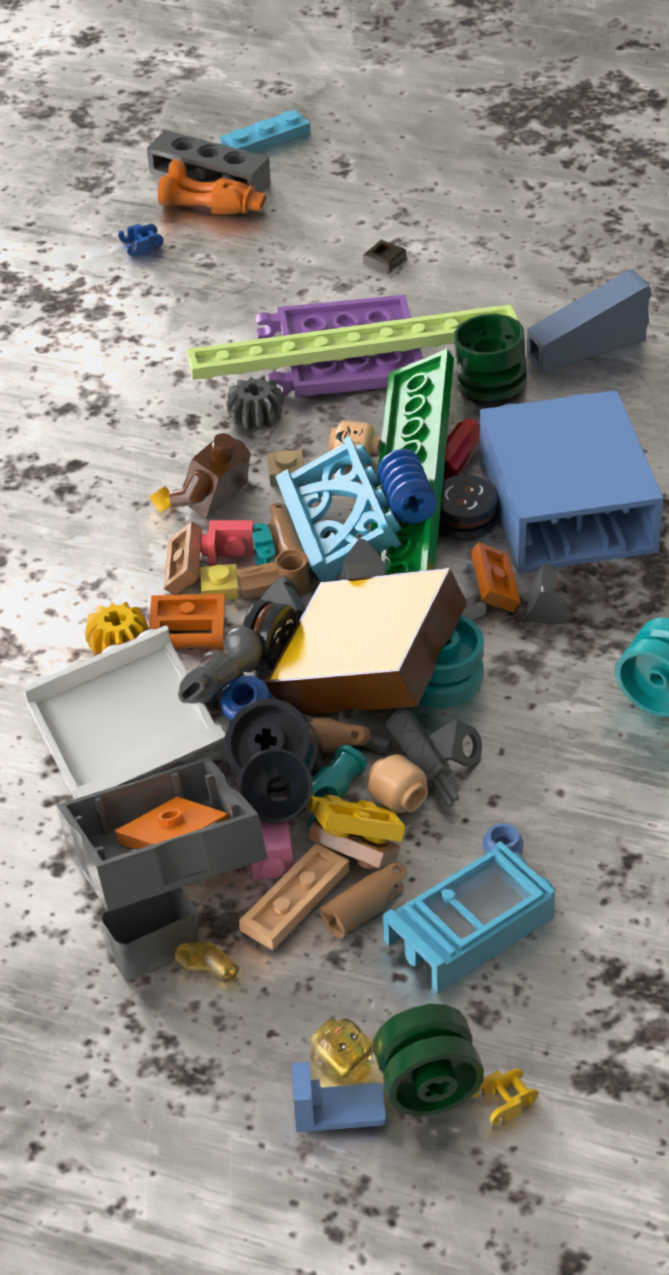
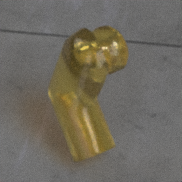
M211 942L183 943L175 950V960L185 970H211L226 983L233 980L238 974V965Z

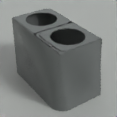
M182 888L110 912L106 910L102 915L107 953L126 982L198 949V910Z

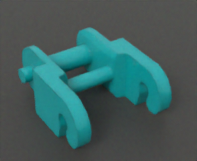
M264 523L254 524L252 537L255 545V564L261 565L275 562L273 557L276 555V550L268 525Z

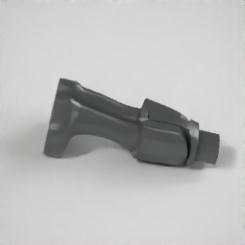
M245 626L235 627L229 631L225 641L228 654L220 650H211L205 653L201 658L200 664L181 681L178 692L180 701L190 704L210 702L233 679L243 676V672L250 673L259 666L263 653L262 644L256 632Z

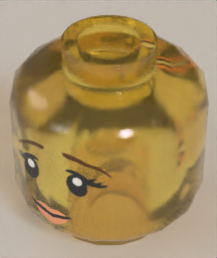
M331 1018L321 1025L309 1040V1043L312 1045L310 1050L311 1061L334 1084H343L350 1079L357 1084L374 1067V1064L370 1061L374 1054L373 1041L351 1019L343 1018L337 1021L335 1018Z

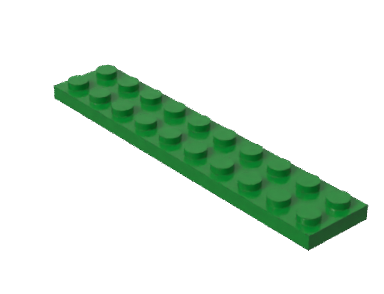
M448 349L389 373L378 467L382 459L394 450L408 449L415 452L434 491L437 505L434 513L421 523L408 524L398 520L402 530L398 531L397 535L402 545L397 548L391 546L378 553L382 561H384L386 575L435 570L454 357ZM371 523L370 532L378 528V523Z

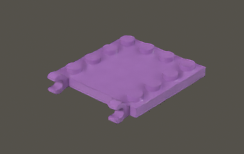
M405 295L277 307V313L262 312L256 314L257 325H268L264 328H257L258 339L273 337L279 331H281L282 336L412 317ZM416 348L408 351L381 353L374 356L345 358L339 361L331 360L310 365L288 366L289 372L287 373L271 372L268 374L269 381H276V385H279L277 387L281 388L283 398L291 391H294L295 397H310L319 394L347 393L349 391L368 389L378 390L388 387L390 372L423 359L421 349Z

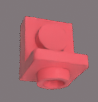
M210 520L208 535H202L201 554L202 556H208L209 566L217 565L218 556H254L253 520Z

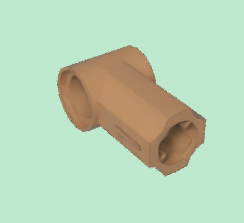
M286 550L276 557L275 562L236 570L242 600L263 596L268 588L281 576H287L295 583L301 597L309 593L311 589L308 557L301 550Z

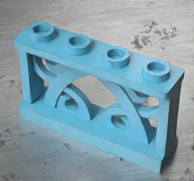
M350 436L343 439L344 444L290 474L287 469L275 476L305 554L308 557L310 567L321 582L338 581L337 576L342 574L346 556L358 540L354 538L357 533L365 535L361 538L366 540L377 553L391 546L397 548L402 545L397 535V532L402 530L392 511L387 512L390 505L382 488L377 489L381 485L378 474L372 465L367 466L372 463V460L364 445L356 446ZM352 464V471L349 474L343 475L345 472L343 469ZM336 473L335 480H331L332 475ZM332 496H348L357 499L344 525L333 520L316 523L328 511L332 502ZM315 502L321 503L318 507L311 508ZM378 523L376 530L370 532L366 529L369 524ZM330 530L338 532L336 535H334V533L331 531V535L323 539L324 535Z

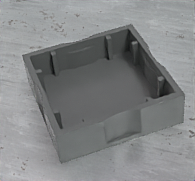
M209 756L155 773L129 784L111 787L56 805L67 849L107 912L268 859L258 813L241 793L235 791L227 784L226 776ZM175 797H180L229 814V820L220 823L214 822L211 823V826L141 849H131L118 844L115 830Z

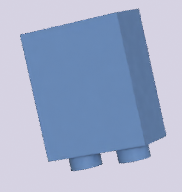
M617 390L587 395L577 394L565 398L522 404H506L501 407L480 409V466L484 478L492 483L498 492V518L518 573L537 571L543 563L555 567H564L659 553L663 496Z

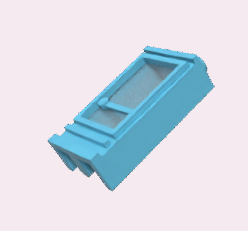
M499 841L496 843L495 849L395 911L390 909L384 913V942L390 946L403 938L405 940V957L410 965L416 966L422 962L423 958L432 967V989L439 993L553 919L555 890L550 881L545 877L537 875L526 864L524 858L519 853L512 852Z

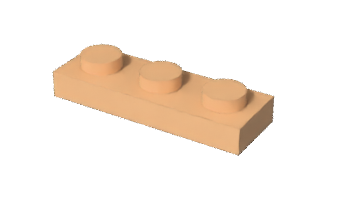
M315 843L239 920L240 931L274 950L349 872V860Z

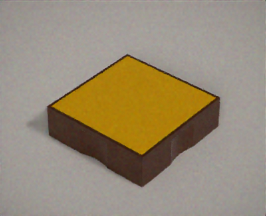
M444 568L320 582L265 682L274 699L288 702L301 713L307 715L332 713L346 709L376 710L418 706L436 669L438 656L444 645L451 638L467 604L451 569Z

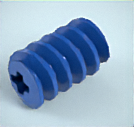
M398 449L387 454L379 464L378 479L381 482L395 518L408 524L425 521L434 513L437 503L434 491L430 486L418 455L408 449Z

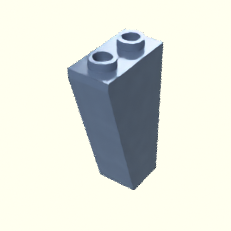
M634 269L628 270L527 328V356L544 373L646 340L647 325L649 324L648 306L649 299L651 298L649 283L643 280Z

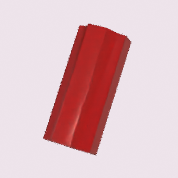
M466 418L464 421L458 422L447 437L443 480L460 475L480 447V425L477 420Z

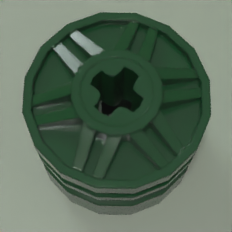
M482 314L467 319L454 331L455 358L457 359L458 387L463 394L481 401H500L522 391L527 383L524 328L518 320L502 314Z

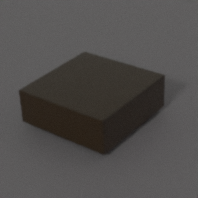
M380 240L363 254V264L388 274L407 259V249L384 240Z

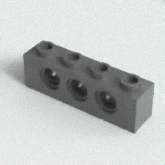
M164 130L147 147L149 173L154 175L168 176L171 161L177 159L184 162L187 176L196 181L216 182L220 178H226L245 183L248 186H254L255 191L262 192L271 183L269 157L168 130Z

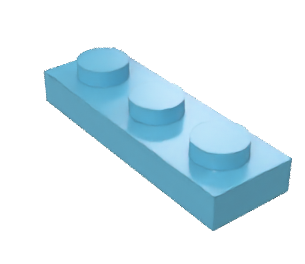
M296 110L286 111L279 116L258 121L254 125L243 129H236L229 134L220 136V144L256 153L311 133L310 122Z

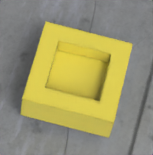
M236 564L200 567L201 593L225 594V600L239 599Z

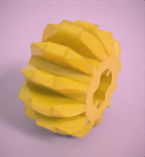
M111 601L109 607L97 606L96 613L88 614L85 638L94 656H96L109 646L117 643L124 644L137 638L142 632L149 630L148 622L139 607H130L127 601L121 605H115Z

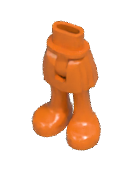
M173 159L169 166L168 176L163 175L160 179L157 197L161 206L211 207L212 215L239 214L240 211H242V214L248 213L249 210L261 212L266 203L267 193L255 191L254 186H248L245 183L226 178H220L216 182H200L190 179L187 176L184 162Z

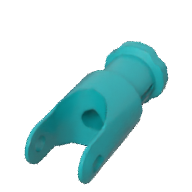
M350 745L339 746L333 761L328 766L322 767L312 778V796L324 798L326 794L339 796L342 799L349 790V783L355 776L362 775L366 770L367 761L362 753ZM313 815L307 825L311 827L312 823L318 821L317 818Z

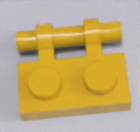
M326 794L324 798L312 796L307 806L308 812H314V816L324 828V831L332 836L347 838L349 834L360 835L364 839L377 844H385L387 840L402 842L406 828L394 812L388 811L387 808L377 807L372 801L359 800L358 803L342 801L339 796Z

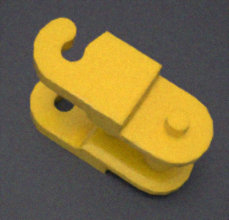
M520 1068L509 1070L504 1074H501L498 1070L484 1077V1081L477 1093L472 1096L476 1099L480 1095L479 1091L482 1090L485 1095L500 1093L507 1104L497 1108L490 1115L489 1120L493 1126H497L500 1123V1117L506 1123L522 1115V1108L534 1104L539 1093L535 1088L528 1089L521 1081L523 1071ZM514 1086L519 1094L511 1097L506 1089Z

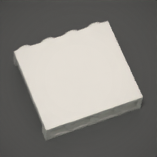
M167 625L158 629L146 630L131 641L122 645L115 644L109 646L101 654L87 660H77L68 665L66 669L50 676H40L29 685L23 687L27 705L74 799L111 787L129 784L155 773L208 756L212 761L226 756L225 733L220 724L215 725L205 705L202 703H183L178 698L180 683L188 673L170 642Z

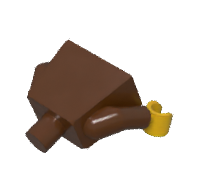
M219 433L210 444L192 459L183 488L170 492L165 485L150 495L149 499L158 512H162L171 505L174 507L187 505L207 519L247 484L251 453L242 441L234 439L229 434Z

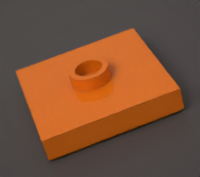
M175 797L115 830L118 844L131 849H141L211 826V823L214 822L220 823L229 820V814L180 797Z

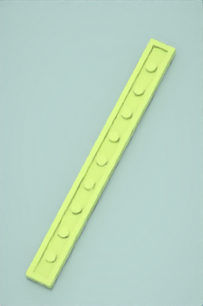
M509 304L187 349V358L193 380L210 379L217 376L245 374L247 372L267 369L275 370L281 367L310 365L331 360L339 361L345 358L374 356L381 353L408 351L416 348L439 347L454 343V331L462 322L471 317L482 314H502L516 320L518 318L512 305Z

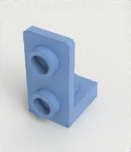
M309 1062L291 1063L296 1133L386 1124L384 1093L381 1083L320 1088V1079L311 1080Z

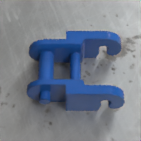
M154 224L128 226L126 236H124L125 234L122 230L118 232V238L121 242L135 241L134 250H132L131 244L126 246L128 255L132 257L150 253V250L159 248L164 243L163 236L157 234L158 229Z

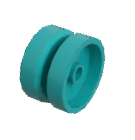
M461 615L451 638L444 645L438 656L436 669L423 693L420 704L436 708L455 707L471 700L481 690L484 679V664L482 661L484 656V638L481 629L471 619Z
M658 617L644 624L619 658L615 666V678L620 690L630 702L642 711L657 717L668 718L669 618Z

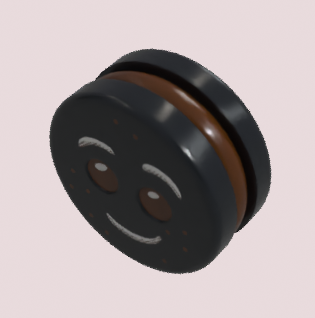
M458 475L443 480L439 530L456 538H475L493 529L498 520V492L492 483L474 475Z
M258 600L247 612L242 626L254 630L262 644V658L256 670L261 669L271 673L298 624L297 615L292 606L282 603L277 604L268 600Z

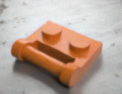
M225 594L151 595L149 629H158L167 625L169 631L212 630V633L169 634L170 642L174 649L212 648V650L224 651Z

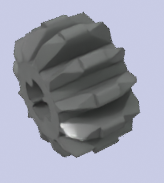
M250 376L249 380L246 381L237 380L236 385L229 387L228 401H226L229 417L233 419L235 425L244 424L246 430L252 426L257 427L259 430L263 425L273 426L274 420L281 419L282 405L284 404L281 388L277 387L276 381H266L264 376L259 379H253Z

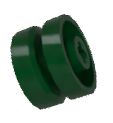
M425 1004L412 1007L392 1016L377 1031L373 1039V1052L378 1068L383 1073V1084L389 1102L397 1111L410 1116H430L447 1112L465 1103L477 1093L484 1081V1068L478 1051L472 1044L473 1037L467 1020L460 1010L446 1004Z

